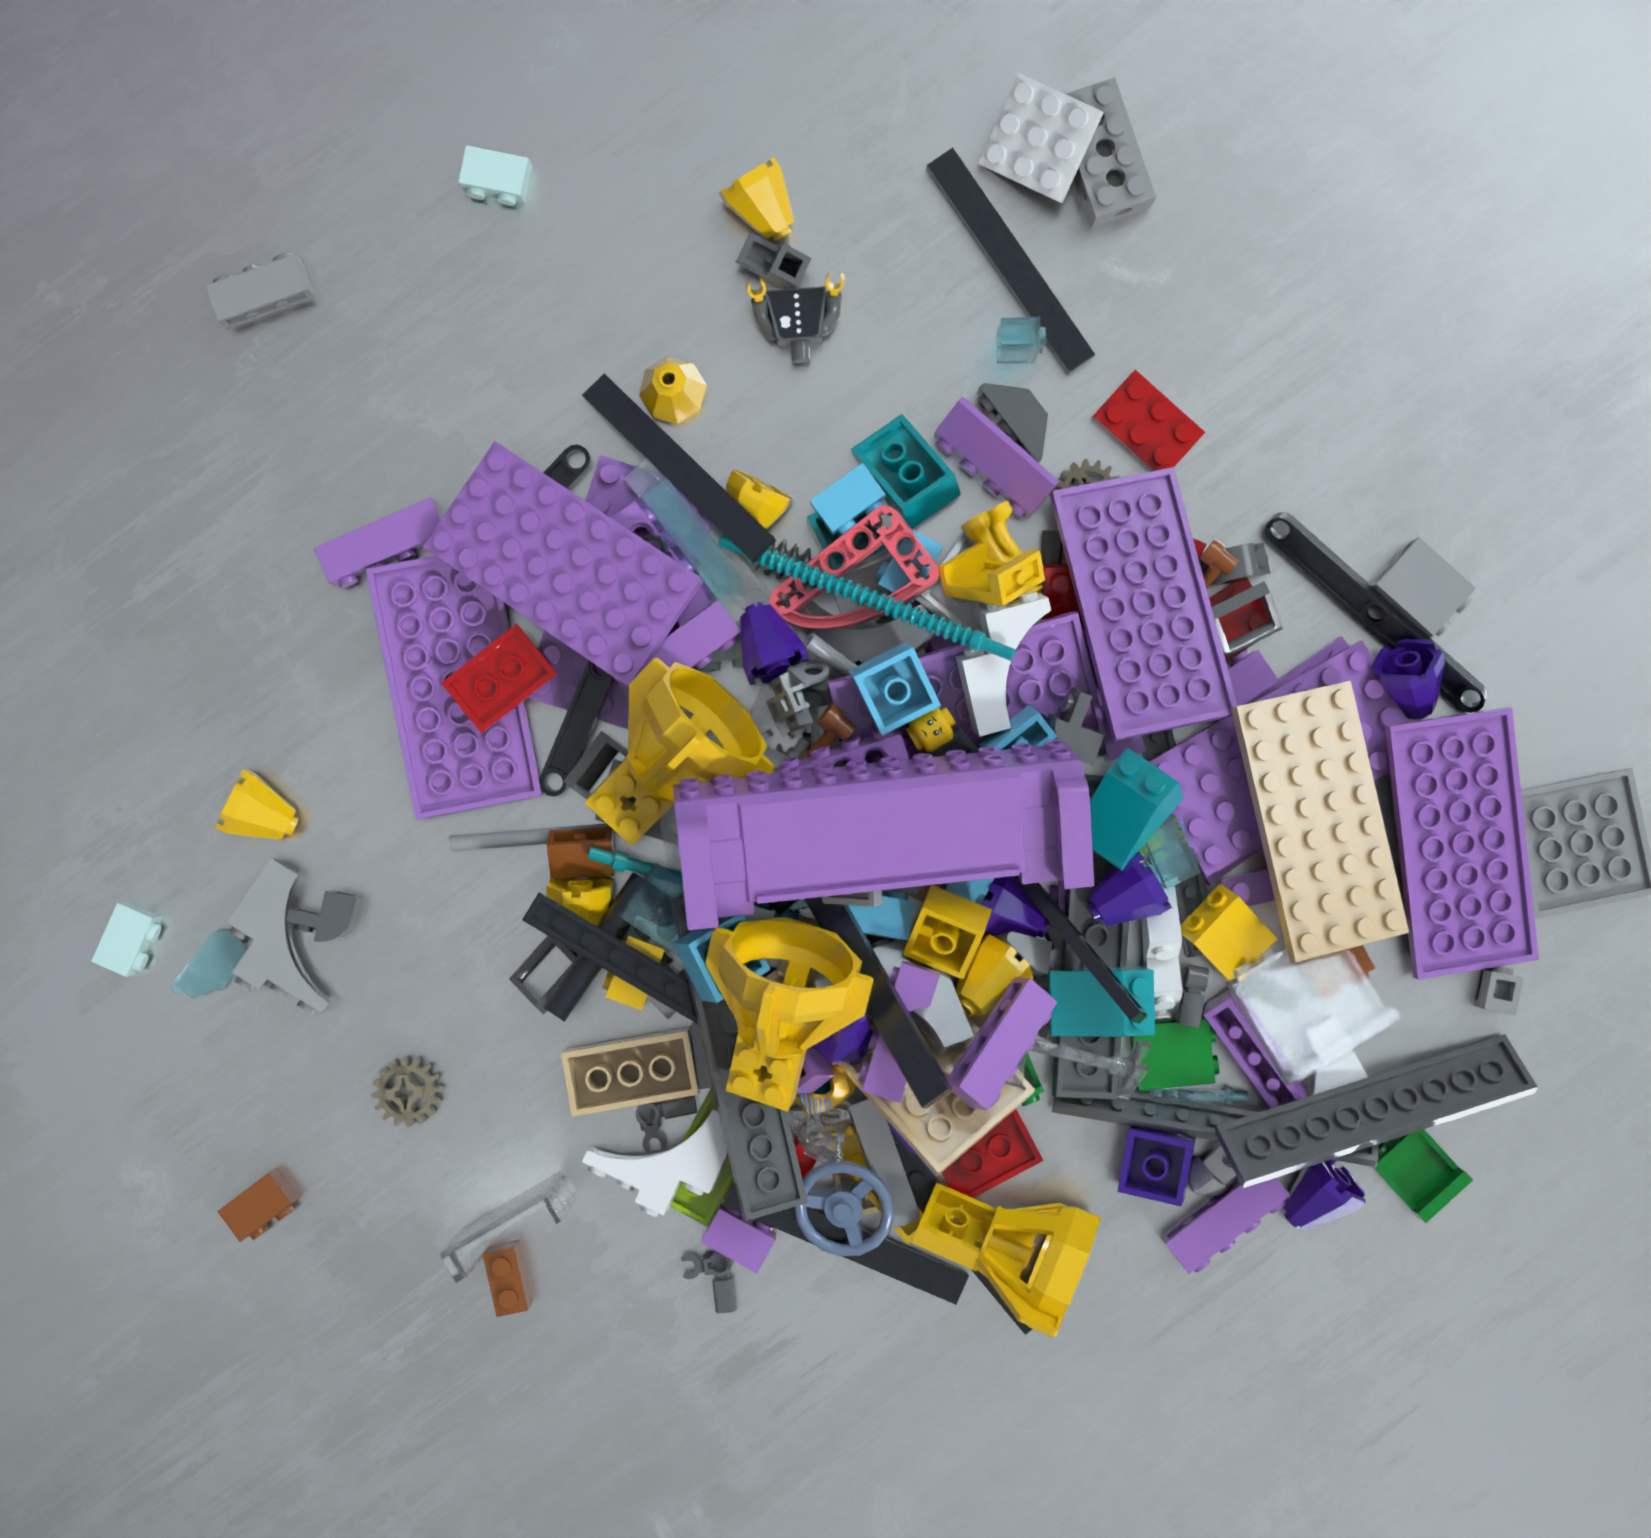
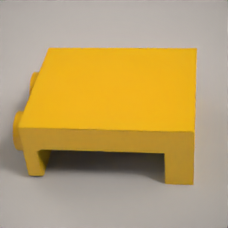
M979 542L939 566L944 596L999 606L1006 605L1045 581L1040 550L1028 549L1006 563L990 560L986 543Z
M1219 884L1180 925L1181 935L1188 939L1211 963L1210 966L1233 985L1277 940L1274 934L1243 900L1223 884Z

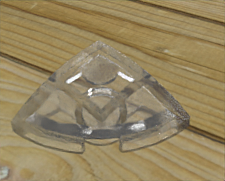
M801 1104L791 1106L787 1115L793 1141L794 1136H796L800 1145L805 1147L803 1153L822 1163L842 1161L847 1105L840 1104L828 1111L812 1115L805 1114Z

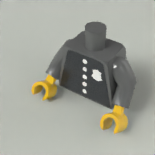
M828 272L825 286L767 291L764 280L759 277L761 287L758 290H751L749 280H747L746 289L752 297L751 304L756 323L768 339L777 341L778 347H791L792 363L810 362V345L822 344L823 336L829 335L833 330L841 312L842 293L840 291L845 281L843 273H841V282L838 284L830 282V272Z

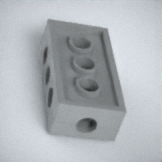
M1115 77L1066 93V95L1104 112L1074 176L1091 228L1151 208L1156 195ZM1097 150H1104L1109 156L1103 157L1098 154ZM1107 180H1116L1120 186H1111Z

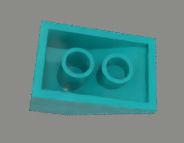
M903 414L851 448L858 462L866 466L884 491L885 500L889 506L896 509L902 515L911 529L961 495L953 471Z
M1127 748L1106 772L1090 800L1092 851L1122 871L1129 860L1140 851L1184 799L1179 782Z
M1141 966L1110 967L1117 978L1146 1011L1148 1017L1140 1024L1129 1020L1088 969L1049 970L1048 994L1057 1001L1052 1010V1017L1049 1020V1036L1126 1037L1155 1035L1154 970Z

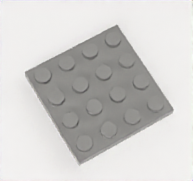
M1633 768L1521 790L1534 918L1651 895V853Z

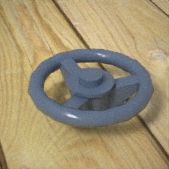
M850 1161L826 1162L810 1170L802 1180L808 1203L794 1207L796 1222L805 1237L819 1249L838 1256H858L877 1248L889 1235L895 1217L892 1195L883 1180L866 1166ZM847 1173L861 1178L857 1182H841L836 1188L809 1192L819 1179L829 1174ZM874 1189L880 1199L882 1216L879 1227L869 1238L863 1240L861 1225L865 1196ZM806 1207L823 1209L827 1219L833 1225L845 1228L849 1244L828 1240L817 1232L808 1219Z

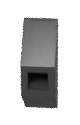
M983 383L979 386L977 394L980 397L977 398V401L981 408L987 414L992 412L999 421L996 423V426L1040 463L1043 456L1048 413L1032 392L1026 388Z

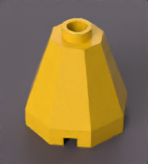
M775 157L735 180L728 189L725 187L719 192L725 205L765 240L773 237L776 242L791 232L788 226L794 220L782 169Z
M667 356L645 369L639 397L653 420L665 421L679 426L701 413L707 385L693 362Z
M737 469L732 470L727 480L726 491L768 530L787 510L792 497L772 485L768 486L762 483V480Z
M244 768L240 777L244 778L245 781L239 779L238 783L236 782L219 816L220 819L216 823L215 829L226 834L282 840L284 834L291 836L299 820L293 817L296 809L256 773Z
M588 877V880L575 878L570 881L550 879L549 884L546 886V896L597 926L609 908L614 892V879L608 877L602 879Z
M990 934L985 935L981 939L964 979L959 978L955 990L964 1013L968 1017L984 1016L993 1010L1015 977L1031 978L1033 980L1030 964L1024 958L1019 962L1014 957L1017 951L1011 945Z

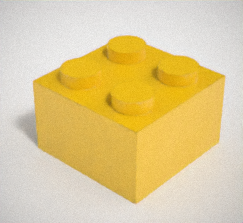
M931 885L902 955L964 979L985 933L992 909Z

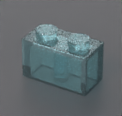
M1040 317L1001 318L996 331L997 364L1035 363L1038 354L1042 353L1043 347L1046 346V328L1040 327Z
M1170 814L1140 849L1146 866H1150L1163 889L1173 887L1201 873L1198 867L1200 863L1198 854L1193 847H1189L1185 837L1187 834L1186 827L1183 821L1176 817L1175 814Z

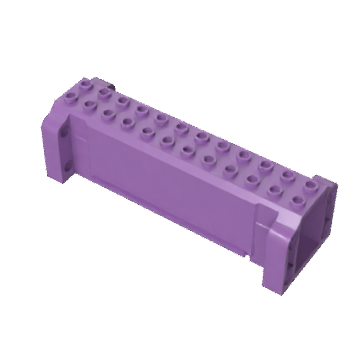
M1049 740L1044 742V746L1031 747V744L1019 743L1012 745L1011 749L999 750L997 747H983L978 750V753L966 754L963 750H953L946 752V756L933 757L931 754H917L911 760L899 761L897 757H886L880 759V763L866 764L865 761L857 760L846 763L844 767L833 768L831 764H819L814 766L813 770L806 771L790 767L781 769L780 773L767 775L765 771H753L747 773L746 777L739 778L723 774L714 776L713 780L700 782L698 778L682 779L679 781L680 784H673L687 928L688 930L719 927V917L755 914L753 902L760 904L1008 876H1018L1022 884L1059 881L1064 889L1094 886L1090 797L1081 759L1068 743H1064L1062 740Z

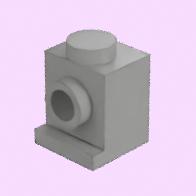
M1494 967L1493 971L1484 969L1479 997L1475 1001V1006L1516 1016L1523 978L1513 976L1514 969L1506 967ZM1498 982L1501 989L1499 993L1494 994L1495 986Z

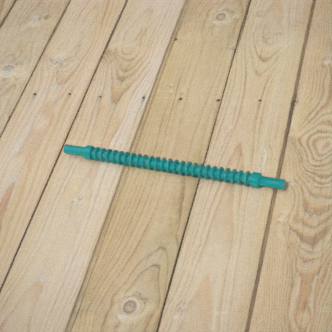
M724 534L720 536L719 546L744 555ZM770 548L754 563L760 562L762 567L768 565L769 570L776 568L777 573L784 571L785 576L792 574L795 580L800 577L802 583L808 580L810 586L817 584L818 589L825 587L828 593L833 590L835 596L842 594L843 599L850 597L853 603L858 600L860 606L866 603L868 609L875 607L878 613L883 610L885 616L891 613L893 619L901 617V622L903 623L909 620L911 626L916 623L918 624V629L926 627L928 633L934 630L936 636L943 634L944 639L951 637L954 643L959 640L961 646L968 644L969 649L976 652L984 650L1009 661H1012L1015 656L1016 649L986 638V633L979 630L971 632V627L963 629L961 623L955 626L953 620L946 622L945 617L938 619L936 613L930 616L928 610L920 612V607L912 609L910 603L904 606L902 600L895 602L894 597L887 599L885 593L879 596L877 590L870 592L869 587L862 589L859 583L854 586L852 580L846 583L844 577L837 579L834 573L829 576L826 570L821 573L819 567L812 569L811 564L804 566L801 560L796 563L793 557L788 560L786 554L780 557L778 551L771 553Z

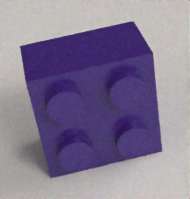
M1131 1126L1128 1132L1117 1192L1181 1207L1185 1200L1196 1137Z

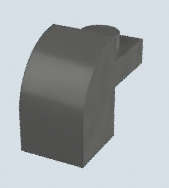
M750 232L735 263L760 275L767 283L782 289H793L798 287L812 258L785 243L778 247Z
M1247 543L1225 548L1227 552L1239 561L1227 576L1221 572L1209 587L1270 574L1268 555L1265 551L1264 543ZM1199 559L1203 574L1209 566Z
M1072 687L1070 694H1066L1062 701V716L1049 713L1047 723L1057 735V738L1054 740H1062L1064 743H1068L1081 759V762L1093 765L1105 735L1095 728L1082 724L1093 696L1083 690Z
M336 890L325 891L320 913L300 908L288 909L285 921L295 923L294 929L304 932H313V929L316 928L314 941L324 942L337 939L346 935L355 926L363 897Z

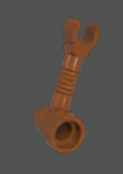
M1216 538L1199 558L1209 566L1203 573L1206 589L1221 572L1227 576L1239 561L1224 549L1225 545Z
M831 703L816 723L825 732L798 760L810 757V752L813 750L829 747L838 737L846 741L855 730L856 725L842 715L843 711L839 707Z

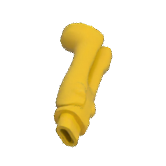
M1009 501L995 506L988 512L984 511L960 526L965 536L976 544L979 542L986 543L990 560L1007 563L1023 553L1007 530L1006 521L1012 513V506ZM1042 585L1038 587L1035 586L1027 592L1037 591L1038 594H1041L1040 591L1043 589Z

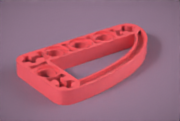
M887 505L876 508L807 563L812 565V569L819 567L821 573L826 570L829 576L834 573L837 579H839L884 544L911 580V582L887 596V599L894 597L895 602L902 600L903 605L932 587L940 576L937 563L902 515L896 509ZM883 514L887 516L893 515V518L890 520L892 524L890 528L881 526L876 530L880 537L876 538L875 533L867 528L869 524L874 528L882 524L881 516ZM860 532H865L869 537L868 546L863 550H857L853 545L854 537ZM908 537L913 542V550L910 554L902 556L897 551V544L901 539ZM840 552L844 558L843 565L837 570H832L828 565V559L831 554ZM917 558L923 566L931 567L928 571L930 576L928 579L917 578L920 570L911 562L912 560ZM790 576L776 587L770 596V605L782 619L808 629L834 630L847 628L884 615L883 610L878 613L875 607L868 609L867 606L831 616L801 614L798 611L825 591V587L818 589L816 586L812 590H807L800 577L795 580ZM794 584L804 594L802 598L798 594L791 597L789 600L791 606L789 608L779 605L783 601L781 598L783 593L790 596L797 591L792 587Z

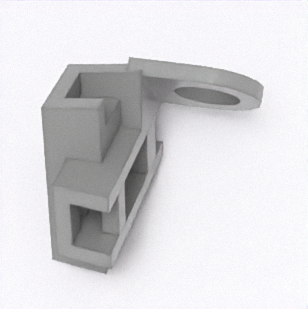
M806 661L787 668L786 673L770 682L776 696L767 700L766 703L775 724L786 720L789 730L792 731L807 727L806 725L814 723L808 709L810 705L808 702L806 703L802 690L828 678L829 667L827 664L820 661ZM818 668L822 670V673L810 675L805 670Z

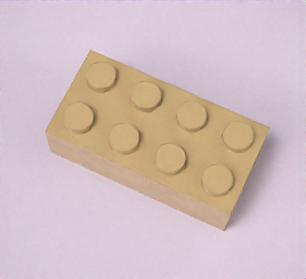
M690 1027L568 1048L561 1052L572 1117L699 1095L701 1091L698 1088Z

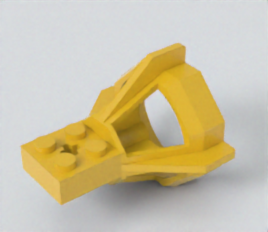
M655 657L629 684L628 755L585 801V804L633 846L674 804L673 784H680V780L698 778L700 782L713 780L714 776L723 774L739 778L746 777L747 773L753 771H765L768 775L773 772L775 765L763 755L767 745L749 711L711 675L677 662L668 667L658 657ZM680 706L684 707L694 715L689 719L682 711ZM711 730L724 749L710 740L705 734ZM633 796L636 801L632 803L627 798Z
M788 917L740 922L733 932L720 927L714 929L710 939L706 966L734 1015L738 1026V1036L726 1091L788 1112L796 1097L807 1049L865 1015L873 978L859 973L862 961L837 933ZM758 959L789 960L783 984L761 977L743 964ZM811 968L823 974L833 983V985L827 987L805 988Z
M936 1182L912 1244L971 1270H978L990 1281L1019 1322L1054 1338L1060 1329L1063 1317L1071 1303L1089 1258L1101 1217L1075 1206H1066L1062 1203L1018 1209L1002 1208L1003 1206L995 1208ZM1037 1234H1044L1046 1238L1026 1284L1020 1279L1022 1269H1026L1035 1247L1033 1242Z

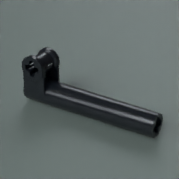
M632 872L597 927L619 940H622L638 915L660 927H669L675 923L670 905L671 899L658 891L646 879ZM578 954L543 1008L565 1022L602 967Z

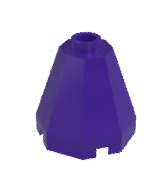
M756 602L745 608V613L740 616L742 666L750 685H756L755 679L761 678L762 684L770 683L786 673L787 668L797 665L801 660L803 662L810 661L804 643L770 604L763 605L762 602Z
M1403 639L1397 642V648L1390 651L1389 646L1379 651L1372 664L1373 673L1403 711L1406 718L1420 720L1431 715L1437 705L1445 665L1444 655L1439 648L1436 650L1435 644L1431 640Z
M1140 852L1129 860L1122 871L1113 866L1089 894L1088 897L1091 904L1087 905V908L1096 923L1102 920L1106 926L1161 915L1172 908L1168 902V896L1150 866H1143L1142 861L1145 859Z
M1011 876L993 879L982 903L983 906L992 909L983 936L1016 932L1035 938L1037 936L1042 938L1048 928L1049 921L1045 919L1046 917Z
M866 1010L863 1017L812 1047L832 1065H841V1063L848 1062L850 1064H860L872 1051L868 1047L873 1031L878 1029Z
M1328 1160L1303 1168L1289 1192L1290 1196L1285 1200L1284 1209L1286 1212L1284 1216L1287 1221L1295 1228L1300 1226L1303 1229L1309 1230L1357 1211L1366 1203L1363 1198L1365 1192L1348 1169L1344 1166L1339 1169L1333 1165L1336 1162L1335 1160Z

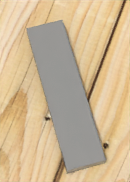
M869 1099L847 1106L868 1169L883 1180L892 1195L895 1217L891 1230L921 1219L893 1136L887 1124V1119Z

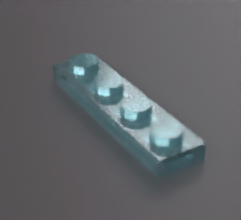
M668 478L641 496L642 500L699 577L704 580L705 585L717 600H721L744 583L741 576Z

